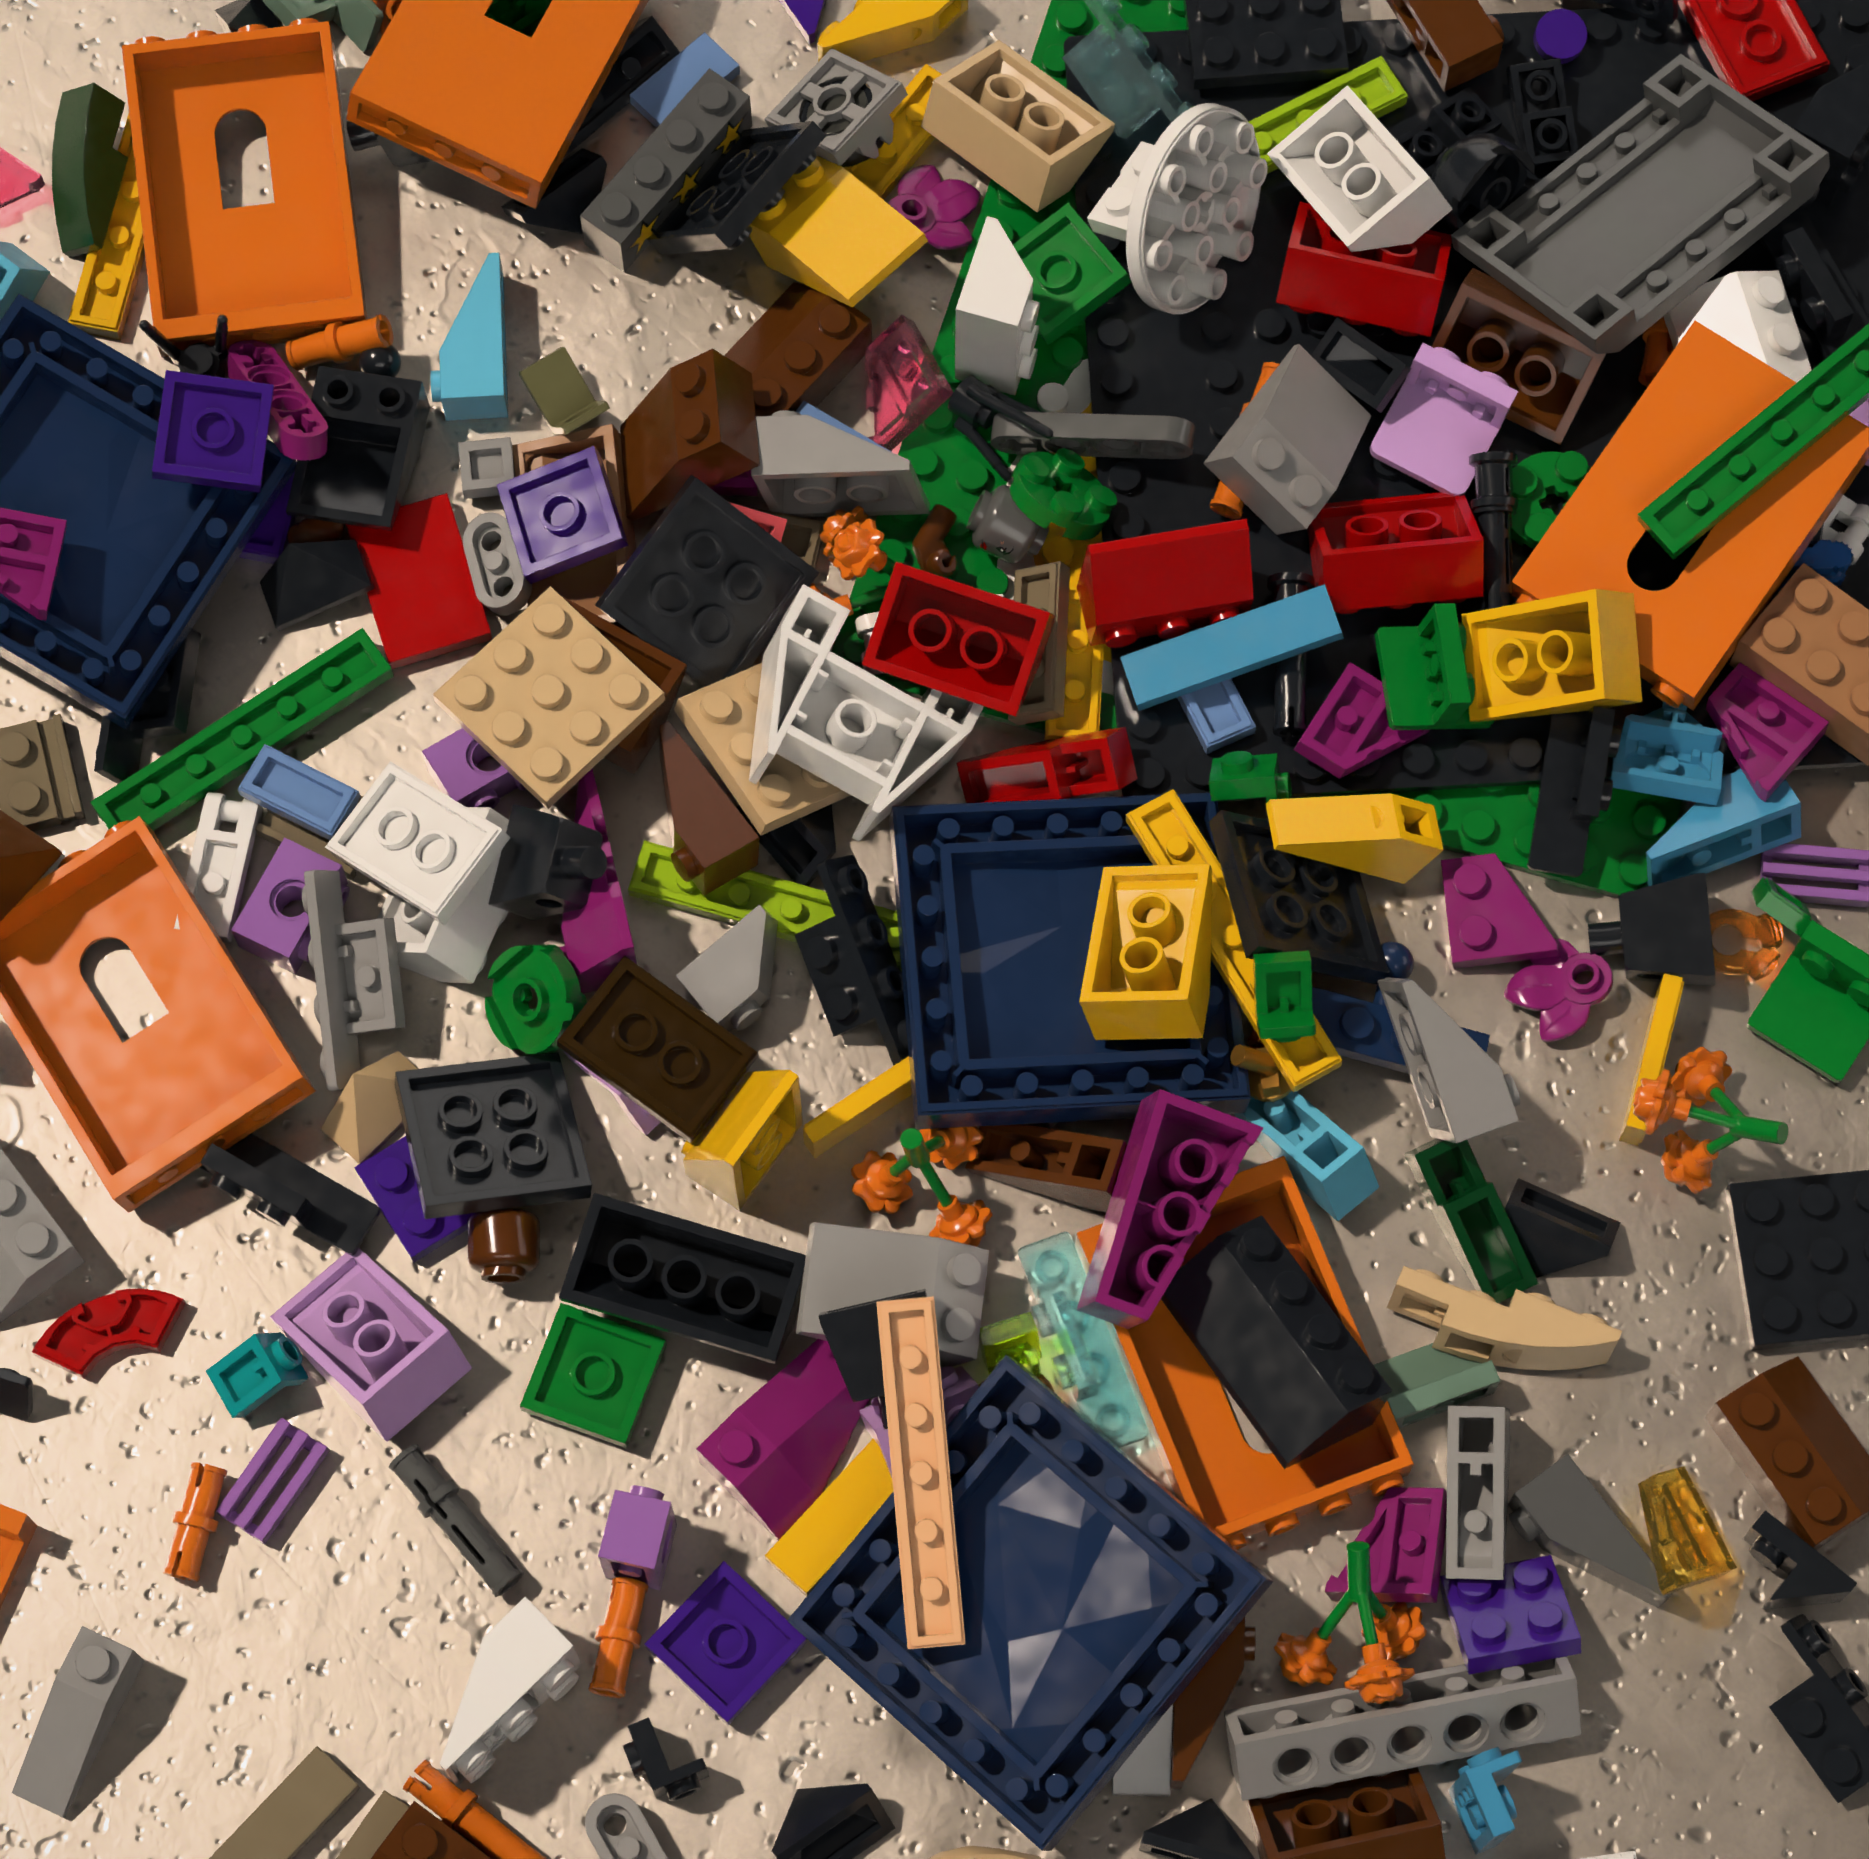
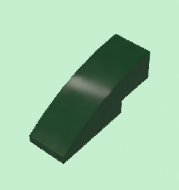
M96 83L62 92L55 122L52 149V193L62 253L69 257L102 249L128 161L127 156L113 148L126 102Z
M1434 1139L1404 1154L1439 1227L1477 1291L1490 1295L1497 1303H1500L1512 1297L1516 1289L1524 1291L1539 1284L1492 1182H1486L1468 1140L1452 1143Z

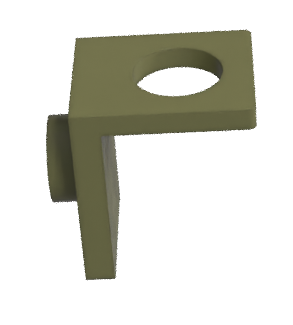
M565 347L556 349L519 372V376L553 434L567 435L610 409L607 401H596Z

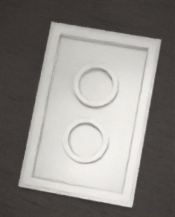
M390 761L325 848L336 858L441 924L446 925L509 841L510 837L500 827Z

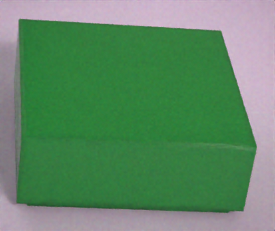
M1762 877L1751 891L1757 907L1798 936H1802L1812 921L1805 903L1768 877L1766 879Z

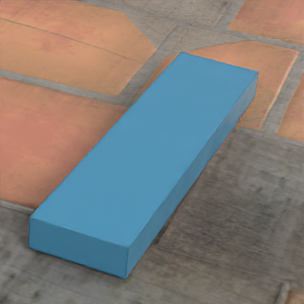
M1324 584L1121 656L1120 658L1137 708L1140 711L1341 640L1344 637Z

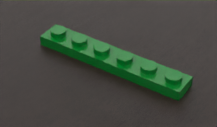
M1869 323L1638 513V521L1673 560L1869 399Z
M361 628L90 803L108 830L120 822L132 821L140 816L154 831L204 799L208 792H215L249 770L264 744L279 751L394 677L392 668L365 630Z

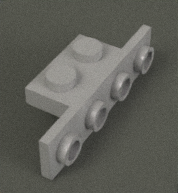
M310 870L304 872L305 886L302 890V903L305 912L308 914L311 940L308 945V958L315 972L317 995L314 999V1013L321 1027L323 1046L320 1054V1068L326 1079L328 1090L338 1091L344 1090L352 1074L361 1070L357 1034L406 1027L394 918H379L345 923L339 871Z

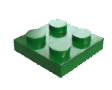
M1069 203L1065 204L1013 244L1033 278L1032 300L1040 302L1035 325L1039 326L1038 334L1048 346L1132 283L1125 269Z
M560 1303L520 1404L521 1411L627 1448L667 1346L666 1340Z

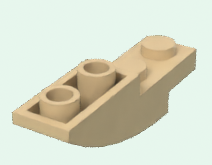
M1403 1266L1387 1308L1438 1328L1432 1345L1434 1349L1476 1362L1485 1363L1492 1360L1494 1366L1523 1370L1553 1371L1607 1364L1622 1333L1621 1330L1609 1326L1605 1320L1596 1315L1578 1314L1556 1305L1551 1298L1540 1293H1525L1516 1289L1508 1307L1497 1303L1493 1297L1477 1290L1466 1291L1444 1282L1439 1275L1424 1269L1413 1270L1406 1266Z

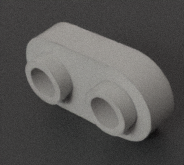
M493 512L477 516L468 524L463 535V548L476 596L482 604L495 614H513L523 608L528 602L532 592V584L523 575L507 519ZM501 539L500 545L495 550L490 551L491 545L496 540ZM513 584V587L509 591V593H507L505 596H502L504 589L507 586Z
M617 1793L607 1794L594 1801L588 1809L585 1818V1829L600 1859H668L639 1806L628 1796ZM612 1816H621L626 1820V1828L618 1836H611L605 1831V1823Z

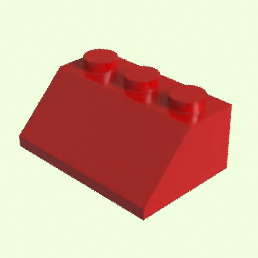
M1300 202L1288 244L1276 303L1287 305L1291 310L1298 313L1312 314L1320 312L1338 316L1342 321L1352 325L1370 323L1388 327L1393 332L1402 336L1412 337L1420 334L1431 337L1452 243L1451 235L1428 230L1412 244L1351 252L1309 203Z
M1437 492L1326 503L1307 528L1315 587L1325 584L1336 613L1352 614L1360 609L1384 606L1393 609H1404L1415 603L1435 601L1460 603L1467 598L1483 597L1484 539L1465 494L1452 496Z
M1247 519L1088 545L1077 584V591L1090 646L1106 643L1107 647L1119 648L1134 643L1138 638L1158 635L1161 639H1172L1188 633L1190 629L1206 627L1250 611L1254 596Z
M895 562L862 665L1017 717L1040 666L1056 616L1050 612Z

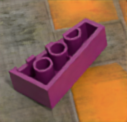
M1162 1089L1142 1099L1076 1310L1126 1329L1148 1321L1184 1261V1255L1195 1237L1203 1230L1211 1216V1210L1224 1189L1230 1185L1240 1168V1162L1249 1147L1257 1140L1263 1127Z

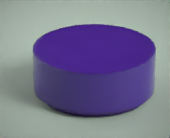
M1568 9L1551 10L1540 19L1534 31L1533 41L1535 49L1545 60L1560 58L1561 64L1568 63L1581 53L1587 40V28L1582 18L1575 12Z

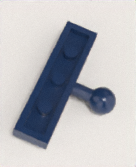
M1385 942L1381 944L1389 973L1383 979L1387 977L1408 979L1414 968V959L1410 950L1398 942ZM1378 983L1373 1003L1312 986L1313 1014L1339 1055L1409 1074ZM1461 1027L1487 1053L1490 1035Z

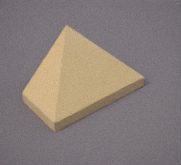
M397 1051L353 1073L323 1123L321 1131L358 1165L369 1159L403 1126L394 1085L395 1072L418 1068Z

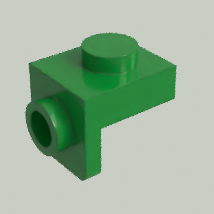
M1234 751L1223 755L1221 758H1213L1209 777L1211 801L1266 797L1267 803L1270 799L1292 798L1289 772L1280 773L1278 753L1252 755L1247 751Z
M1309 950L1253 954L1255 1017L1260 1038L1272 1039L1277 1042H1293L1304 1036L1315 1035L1316 1024L1312 1009V969Z

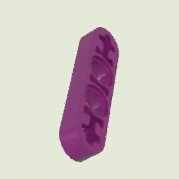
M243 340L230 345L227 367L230 379L274 385L268 435L278 450L284 456L296 460H314L324 456L327 452L328 443L327 422L276 350L270 344L256 340Z

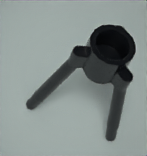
M220 315L217 318L215 344L213 346L205 343H195L189 345L184 350L178 349L147 320L139 322L140 329L171 358L174 364L178 365L180 372L225 378L223 360L228 357L227 316Z
M973 375L968 376L958 385L949 400V411L958 416L954 428L969 438L1005 482L1012 481L1013 478H1010L1012 473L976 430L977 427L990 428L993 425L994 416L1000 413L1047 439L1053 437L1052 429L1023 413L1040 411L1002 394L991 385L987 386Z

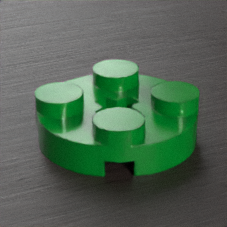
M1066 448L1058 449L1055 454L1031 452L1024 455L1010 477L1014 479L1009 488L1010 495L1017 507L1030 520L1044 529H1047L1051 522L1060 527L1067 528L1062 537L1072 540H1089L1096 537L1109 519L1111 511L1117 503V497L1114 492L1103 486L1095 476L1084 468L1085 462L1082 457Z
M1566 451L1564 453L1542 452L1524 459L1516 467L1512 468L1513 497L1519 500V508L1516 510V514L1512 515L1511 539L1521 547H1523V544H1526L1531 549H1535L1558 516L1554 514L1551 508L1542 509L1540 503L1545 501L1546 495L1556 494L1557 497H1562L1567 503L1591 469V466L1588 465L1586 458L1582 454L1575 451Z
M550 944L514 946L504 951L490 968L487 979H494L492 996L485 997V1011L489 1025L497 1039L509 1049H520L525 1054L550 1053L559 1049L557 1040L587 1004V998L581 992L575 970L564 956L560 947ZM531 987L536 991L538 998L537 1008L530 1009L528 1004L533 997Z

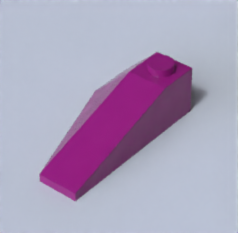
M593 768L579 780L574 822L601 832L603 838L601 849L607 858V868L600 878L593 879L586 905L582 909L563 913L561 929L565 946L560 947L564 956L575 970L583 994L597 991L624 956L637 964Z
M817 1339L739 1406L696 1448L699 1463L779 1541L824 1492L827 1482L841 1454L844 1453L851 1439V1434L861 1416L859 1410L865 1408L870 1399L857 1402L852 1401L828 1341Z

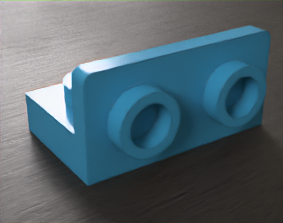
M1496 1747L1468 1759V1765L1458 1770L1460 1777L1448 1789L1475 1855L1496 1847L1515 1830L1512 1819L1517 1818V1811L1513 1799L1504 1785L1497 1787L1496 1783L1506 1779L1522 1762L1518 1750L1502 1756L1499 1747Z

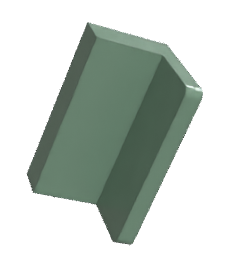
M1433 1343L1374 1364V1366L1392 1389L1387 1401L1398 1427L1402 1428L1448 1411V1406H1462L1494 1394L1500 1383V1378L1492 1360L1481 1363L1460 1358L1432 1348Z

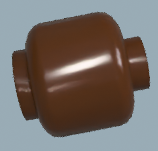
M521 1207L478 1212L469 1218L467 1261L473 1270L481 1273V1280L498 1284L522 1282L526 1279V1273L538 1266L540 1259V1221L535 1214L523 1210Z

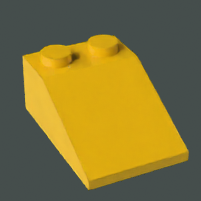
M819 156L803 172L791 176L782 187L785 193L781 200L768 211L758 214L750 224L752 232L749 235L767 267L852 308L928 242L925 234L848 170Z
M1592 589L1461 614L1462 624L1465 627L1467 636L1464 652L1466 671L1472 674L1475 683L1474 700L1469 706L1470 722L1589 711L1593 706L1610 708L1642 702L1634 593Z
M1210 864L1103 867L1079 999L1095 1040L1203 1038L1210 996L1212 868Z
M791 1070L746 1072L738 1085L734 1087L717 1109L716 1115L706 1129L703 1128L692 1143L686 1140L681 1151L685 1155L683 1159L685 1175L740 1211L803 1124L799 1076Z

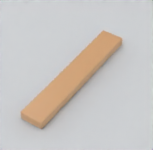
M934 1296L877 1301L907 1648L919 1649L964 1645L966 1641Z

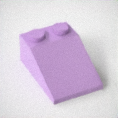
M360 1248L354 1255L343 1254L270 1316L274 1324L287 1338L295 1343L304 1357L355 1413L386 1442L472 1369L450 1331Z

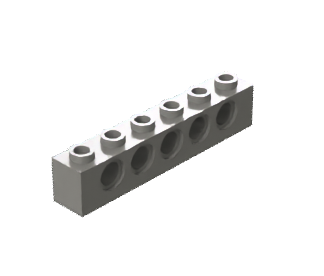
M1567 1656L1468 1675L1465 1664L1417 1673L1410 1679L1403 1681V1696L1396 1697L1393 1701H1385L1382 1704L1366 1703L1361 1698L1358 1690H1349L1344 1687L1224 1711L1230 1763L1242 1801L1255 1798H1272L1281 1793L1312 1787H1328L1337 1782L1368 1776H1384L1394 1771L1419 1766L1441 1765L1450 1760L1476 1756L1496 1747H1499L1502 1752L1507 1749L1537 1743H1553L1563 1738L1582 1735L1577 1678Z

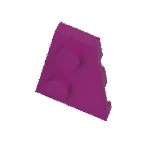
M0 507V593L37 619L46 621L67 531V520Z
M1349 662L1297 743L1294 751L1340 779L1428 733L1429 730H1392L1388 723L1382 682Z
M1741 662L1711 694L1706 705L1708 714L1717 729L1723 733L1722 737L1758 798L1764 802L1767 801L1822 738L1829 724V721Z
M1495 853L1441 860L1451 958L1454 969L1559 956L1555 939Z
M1389 1488L1375 1508V1516L1371 1523L1363 1527L1354 1540L1363 1541L1370 1545L1371 1589L1380 1602L1437 1603L1446 1533L1447 1492L1444 1488ZM1347 1564L1338 1578L1331 1575L1326 1583L1325 1593L1331 1601H1340L1348 1589Z

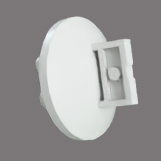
M1204 103L1191 107L1166 128L1155 145L1140 142L1121 169L1120 176L1111 188L1108 187L1087 217L1093 232L1126 242L1127 266L1133 287L1142 301L1148 306L1171 314H1184L1199 308L1210 299L1217 300L1223 295L1227 285L1226 272L1215 267L1220 258L1225 256L1243 262L1250 256L1254 245L1252 229L1257 214L1260 190L1268 170L1266 160L1260 158L1253 125L1240 112L1226 106Z

